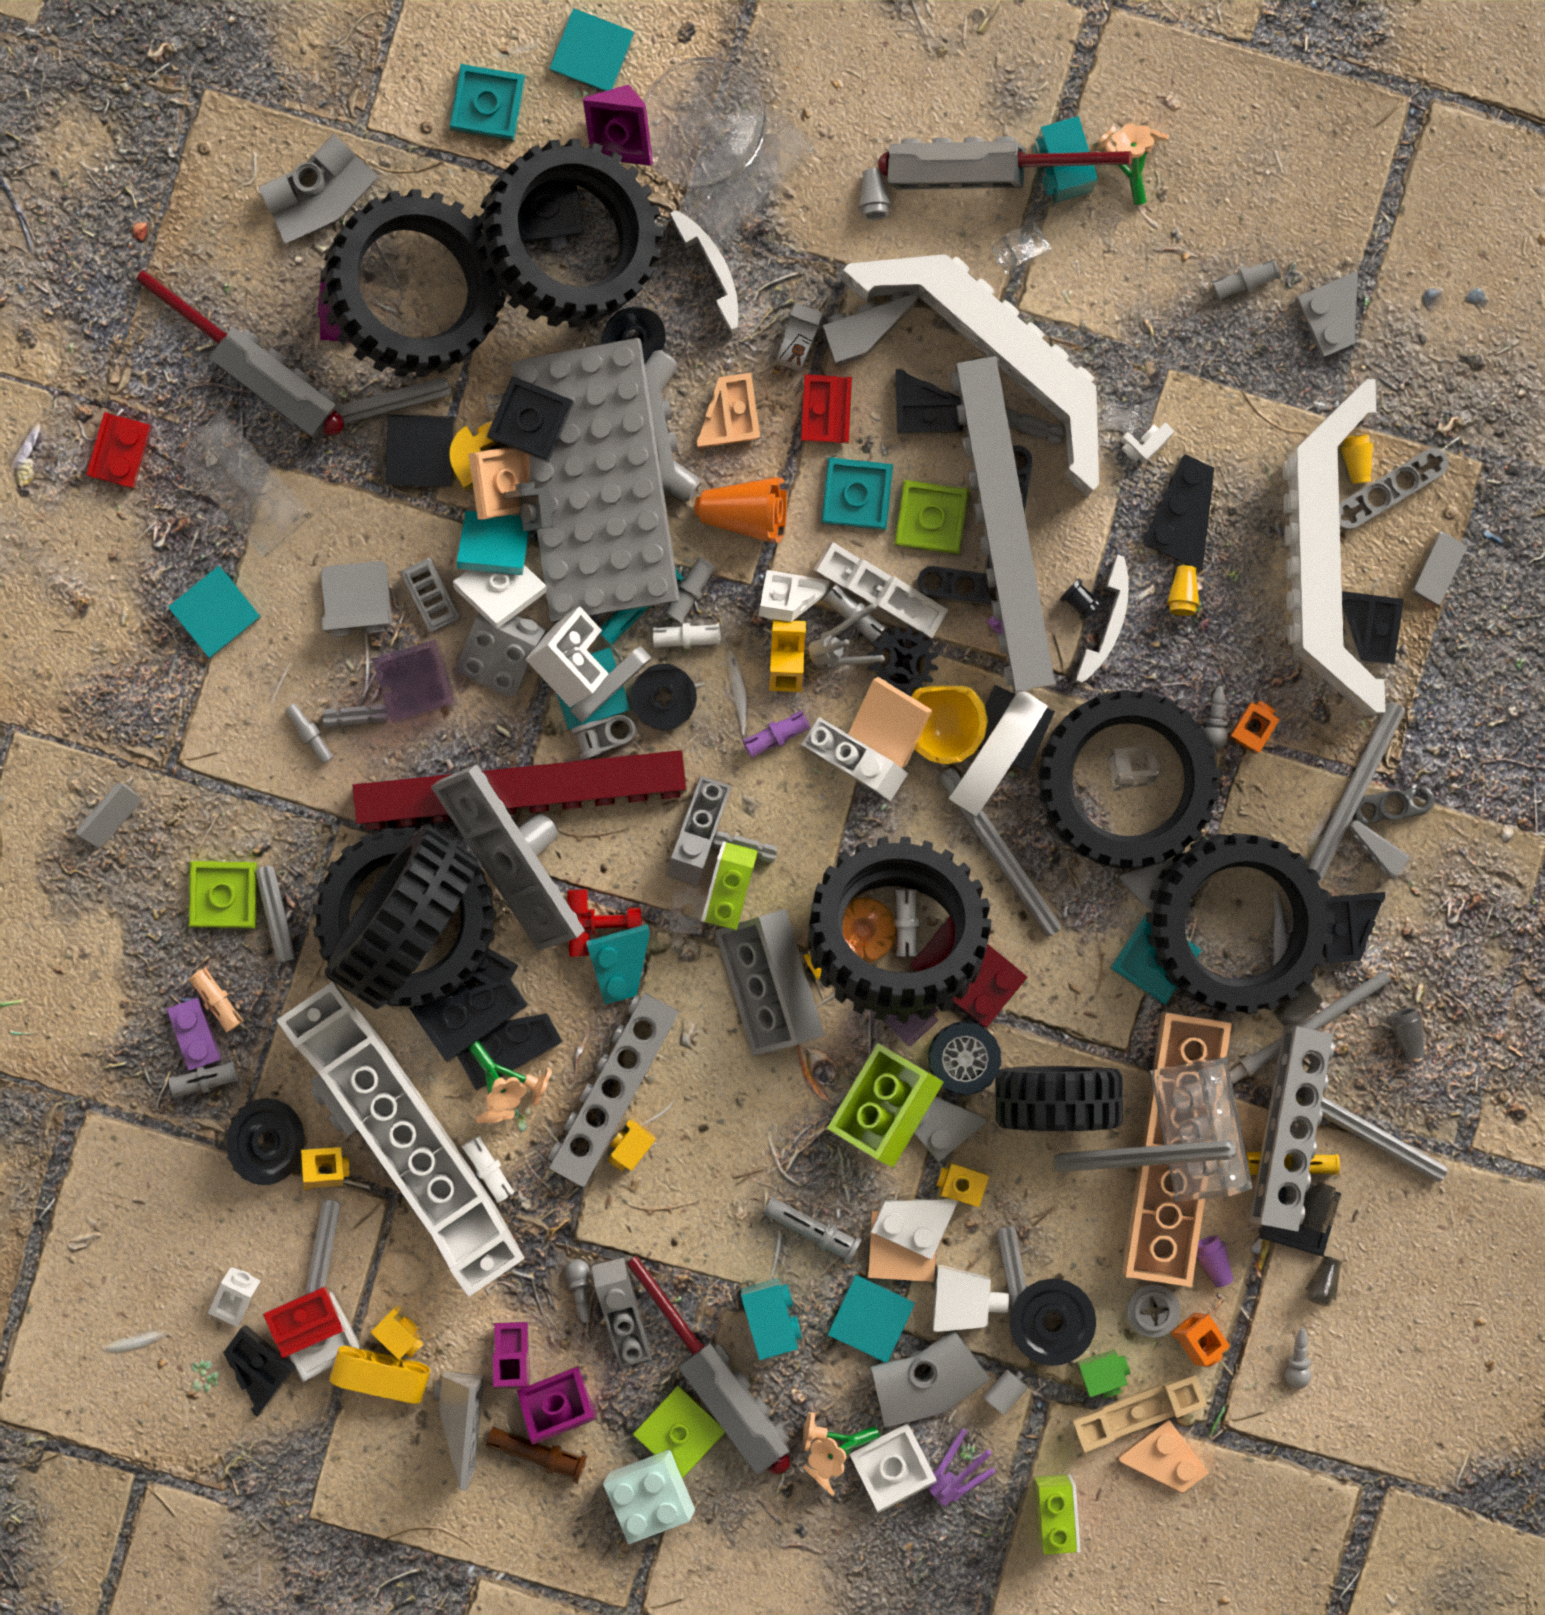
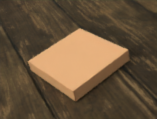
M509 447L469 453L478 520L520 513V499H504V492L515 491V484L529 483V455Z
M877 677L872 680L848 735L903 768L907 766L932 710Z
M872 1211L871 1230L880 1211ZM870 1232L868 1278L934 1282L936 1251L933 1258L929 1259Z

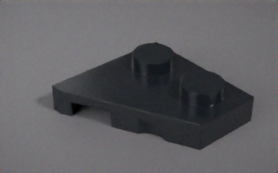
M896 369L897 434L963 433V425H959L956 406L961 405L959 396L945 392L927 381L913 377L904 370Z
M1385 892L1331 896L1330 900L1325 901L1326 910L1333 912L1334 923H1327V934L1332 935L1333 939L1331 946L1324 944L1325 958H1327L1326 963L1361 961L1367 939L1372 933L1376 923V916L1381 904L1384 902Z
M247 1325L240 1328L223 1352L229 1366L236 1373V1380L241 1390H247L254 1405L251 1410L257 1417L264 1412L296 1368L288 1359L282 1358L276 1349Z

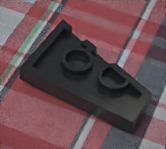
M1187 454L1183 455L1142 542L1143 545L1187 566H1193L1200 572L1203 570L1214 467Z
M508 977L465 992L443 997L428 1004L416 1005L409 1009L441 1056L448 1063L467 1050L472 1044L481 1040L525 1009L529 1004L511 978Z
M548 1013L508 1020L479 1040L494 1063L512 1071L564 1043ZM468 1049L457 1057L475 1090L479 1091L487 1086L485 1072ZM496 1072L500 1078L506 1076L499 1072Z

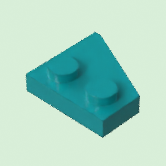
M648 924L586 941L605 1004L637 996L650 935Z

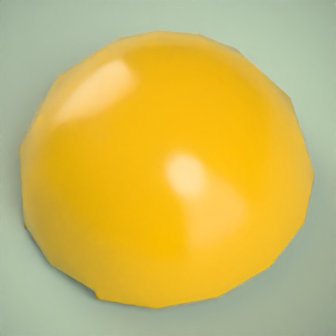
M954 685L928 686L917 689L913 693L912 698L930 708L932 712L916 744L915 750L929 761L945 765L962 762L975 753L985 737L988 722L984 703L977 693L969 687Z

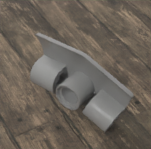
M332 134L307 162L301 163L293 172L260 186L259 190L276 221L284 243L288 244L342 218L378 179V175L365 165L336 135ZM311 172L318 175L316 184L312 187H304L302 183L304 176Z
M951 1330L924 1351L913 1352L906 1359L870 1367L885 1427L944 1413L990 1380L956 1330ZM920 1364L930 1365V1370L924 1375L914 1373L915 1368Z

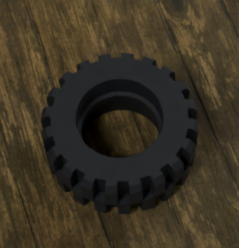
M1027 1066L999 1069L995 1076L996 1122L1001 1128L1024 1131H1096L1118 1128L1123 1121V1076L1118 1069L1089 1066Z

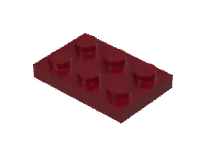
M950 916L910 963V966L917 972L941 963L949 955L955 940V926ZM987 944L983 964H981L975 983L970 982L968 992L961 1000L954 996L953 1001L987 1028L1028 977Z

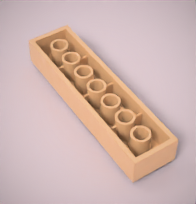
M1161 1012L1141 1147L1214 1141L1232 1023ZM1211 1161L1138 1166L1122 1274L1125 1277L1192 1287Z

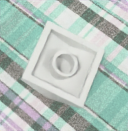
M908 1423L849 1454L878 1513L937 1483L934 1473Z

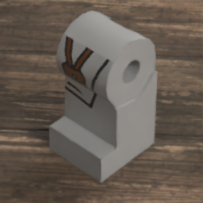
M795 303L776 360L777 364L801 372L823 319L822 312Z

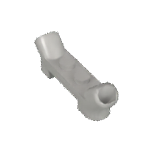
M657 350L653 351L645 363V371L660 458L659 464L664 494L670 493L682 502H686L693 497L699 488L700 478L673 460L672 453L678 452L675 432L668 433L666 420L672 419L669 400L662 401L661 392L678 366L675 359L665 352Z

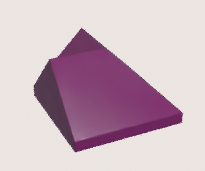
M630 85L590 95L583 99L589 146L593 142L603 145L601 153L610 156L615 151L623 157L620 162L647 166L653 164L646 104Z

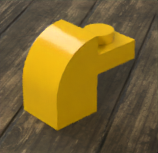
M493 421L477 429L479 434L474 437L466 425L455 435L451 443L449 453L451 466L465 491L473 488L468 454L486 451L499 444L487 438Z
M773 620L769 691L802 692L806 621L793 620L789 622Z

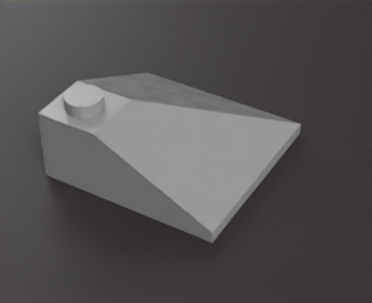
M444 1372L442 1379L435 1382L434 1400H439V1412L459 1489L467 1490L475 1475L484 1375Z

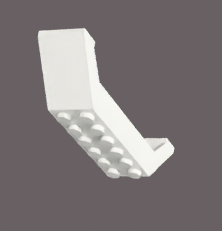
M947 254L850 263L845 267L842 282L866 303L871 297L893 296L905 291L908 292V295L917 293L918 297L985 356H996L998 367L1064 424L1068 470L1063 476L1087 498L1099 485L1097 391L1096 385L1092 383L1094 377L1081 366L1076 369L1067 361L1069 355L1056 344L1051 347L1042 339L1044 333L1031 322L1026 325L1017 317L1020 314L1019 311L1008 301L1004 300L1001 303L992 295L995 292L994 289L983 279L980 278L976 281L967 273L970 270L969 267L956 256L951 259Z
M1367 379L1355 389L1288 455V460L1283 461L1282 468L1283 480H1288L1289 493L1284 494L1283 500L1284 513H1289L1290 526H1285L1284 532L1285 545L1290 546L1291 559H1286L1285 564L1286 578L1291 579L1292 592H1287L1286 596L1287 611L1292 612L1293 625H1288L1287 628L1288 644L1293 645V652L1365 716L1385 713L1384 679H1375L1343 647L1337 447L1360 421H1366L1376 413L1375 379Z
M333 981L276 1020L294 1047L318 1071L432 1235L450 1271L468 1297L525 1258L490 1195L376 1030Z

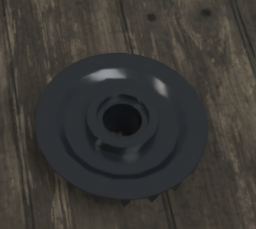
M269 1098L249 1101V1104L238 1108L239 1112L236 1116L230 1118L231 1125L225 1131L227 1142L224 1146L227 1148L228 1153L226 1159L231 1162L232 1170L237 1172L241 1179L257 1185L275 1184L287 1178L299 1164L301 1150H304L305 1144L304 1129L296 1112L286 1103ZM262 1134L263 1145L259 1148L258 1139Z
M1050 1278L1038 1280L1027 1286L1017 1296L1011 1308L1009 1324L1016 1346L1026 1357L1043 1365L1057 1366L1077 1359L1087 1350L1095 1334L1096 1315L1090 1299L1078 1286L1066 1280ZM1049 1313L1060 1315V1323L1054 1329L1045 1328L1043 1325L1044 1317Z

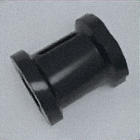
M1078 578L1059 600L1062 603L1066 601L1080 614V619L1084 621L1103 599L1101 597L1096 598L1082 585L1083 581Z

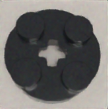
M657 664L648 667L638 676L631 690V704L634 712L644 724L657 730H671L682 725L690 719L697 703V692L693 681L686 672L671 664ZM660 688H667V692L674 695L673 700L668 701V706L663 707L660 701L654 700V696L660 694Z

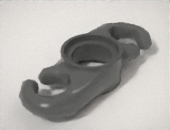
M1420 786L1419 792L1426 797V803L1422 807L1416 806L1413 803V797L1417 793L1415 788H1410L1406 791L1393 790L1363 796L1354 814V818L1364 825L1368 824L1369 820L1361 813V809L1365 804H1371L1374 807L1375 812L1371 817L1373 823L1381 820H1399L1424 815L1434 806V794L1428 787ZM1390 796L1399 797L1403 803V808L1397 815H1391L1385 809V801Z

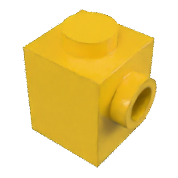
M949 1162L948 1168H941L936 1186L941 1187V1196L980 1207L989 1175L979 1170Z

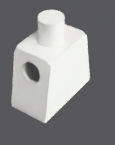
M937 1265L932 1322L933 1331L941 1332L987 1327L988 1312L1008 1313L1009 1293L990 1292L991 1280L987 1276Z

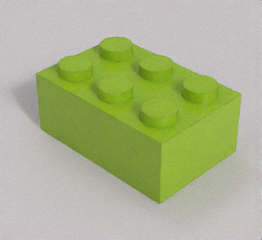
M877 1042L827 1129L878 1161L894 1168L944 1081Z

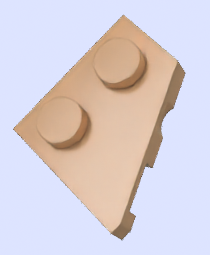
M751 373L718 377L714 394L697 440L698 448L759 440L760 431Z
M1169 1419L1164 1420L1117 1456L1122 1463L1182 1493L1209 1474Z

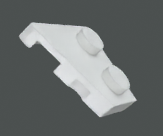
M767 570L759 617H765L772 621L783 620L792 622L827 594L829 580Z
M951 1198L884 1201L871 1232L932 1259L958 1201Z

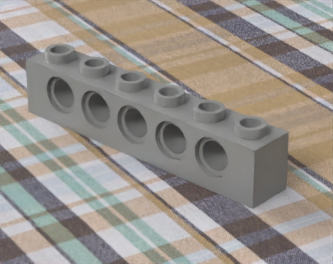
M646 992L642 998L635 995L626 1012L631 1015L626 1027L619 1025L611 1040L616 1045L610 1056L606 1054L602 1056L595 1069L600 1074L595 1085L587 1084L579 1099L584 1103L579 1114L572 1112L563 1128L569 1132L563 1144L556 1141L548 1156V1159L553 1161L549 1169L585 1187L679 1014V1010ZM640 1020L648 1021L653 1027V1033L647 1039L637 1037L634 1032V1026ZM629 1049L636 1054L637 1063L635 1066L625 1068L619 1063L618 1056L622 1050ZM616 1079L620 1083L621 1092L618 1096L609 1097L604 1093L603 1083L605 1080ZM599 1108L605 1113V1122L602 1125L594 1126L588 1122L587 1113L590 1109ZM577 1137L585 1138L590 1145L589 1152L584 1155L574 1153L571 1148L572 1140Z
M1284 1026L1250 1213V1223L1297 1232L1299 1225L1303 1223L1305 1217L1304 1196L1311 1184L1310 1162L1317 1150L1315 1134L1323 1116V1111L1320 1107L1322 1095L1327 1090L1329 1081L1326 1074L1328 1061L1332 1059L1334 1054L1333 1034L1297 1026ZM1305 1055L1310 1059V1067L1306 1072L1301 1065ZM1299 1088H1302L1304 1092V1100L1301 1104H1298L1296 1101V1092ZM1293 1121H1296L1299 1129L1296 1136L1292 1137L1290 1125ZM1290 1153L1293 1163L1287 1170L1284 1166V1159ZM1284 1186L1287 1196L1281 1203L1278 1199V1192Z

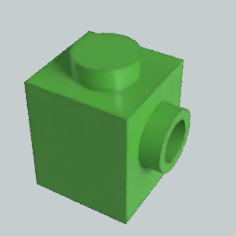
M1115 1349L1077 1361L1089 1397L1102 1394L1104 1398L1121 1393V1387L1128 1385L1125 1376L1131 1373L1124 1355L1118 1357Z

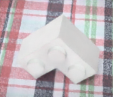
M580 606L567 614L562 620L557 621L525 659L569 707L593 694L608 675L605 669L586 650L602 630Z

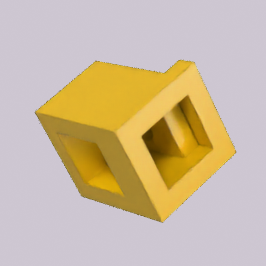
M632 1118L626 1123L630 1130L627 1133L621 1130L610 1144L614 1151L607 1159L622 1172L625 1168L632 1171L657 1138Z
M341 1147L301 1150L303 1191L310 1190V1188L343 1186L344 1177H350L349 1158L342 1157ZM327 1166L332 1172L331 1174H320L319 1170Z
M396 1305L370 1333L400 1360L404 1354L411 1358L424 1343L416 1333L419 1330L418 1326L407 1316L401 1318L398 1315L401 1308Z

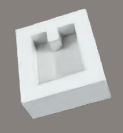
M1166 422L1160 428L1153 425L1142 436L1143 445L1127 432L1121 439V442L1124 444L1122 450L1133 461L1136 462L1139 459L1144 464L1172 437L1175 431Z
M231 1267L218 1288L208 1314L238 1328L251 1298L260 1284V1280L252 1277L248 1272Z

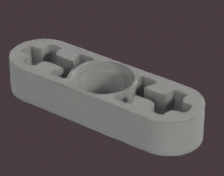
M639 646L606 676L593 694L578 702L571 709V712L583 723L641 670L652 657Z

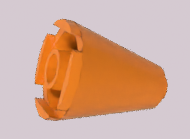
M773 477L703 490L701 496L695 499V516H699L701 523L769 543H780L783 535H777L779 527L786 526L787 490L780 489V484L785 483V481L781 477Z

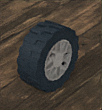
M956 1022L944 1027L935 1035L928 1050V1064L931 1074L944 1081L941 1087L957 1095H971L982 1092L983 1089L989 1087L995 1079L1002 1062L1001 1050L995 1037L984 1027L971 1022Z

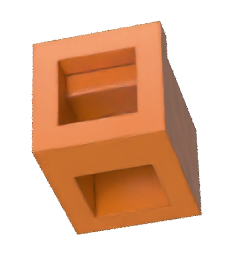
M1258 701L1257 704L1253 702L1248 703L1234 728L1229 733L1228 738L1254 754L1260 753L1280 720L1273 715L1276 710L1262 701ZM1251 720H1256L1259 723V730L1257 732L1249 730L1248 723Z
M1193 1313L1170 1332L1173 1338H1177L1194 1365L1213 1366L1222 1359V1353L1230 1347L1209 1314Z

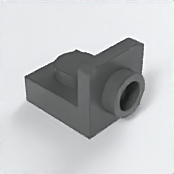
M535 482L515 484V491L504 492V499H520V518L523 531L553 527L549 487L535 488Z

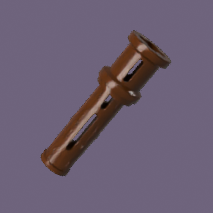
M495 1426L492 1427L486 1443L488 1448L499 1450L542 1466L544 1471H547L546 1473L550 1475L555 1472L573 1479L575 1484L579 1483L588 1458L585 1454L580 1457L562 1450L560 1445H553L552 1448L539 1443L532 1445L529 1439L511 1434Z

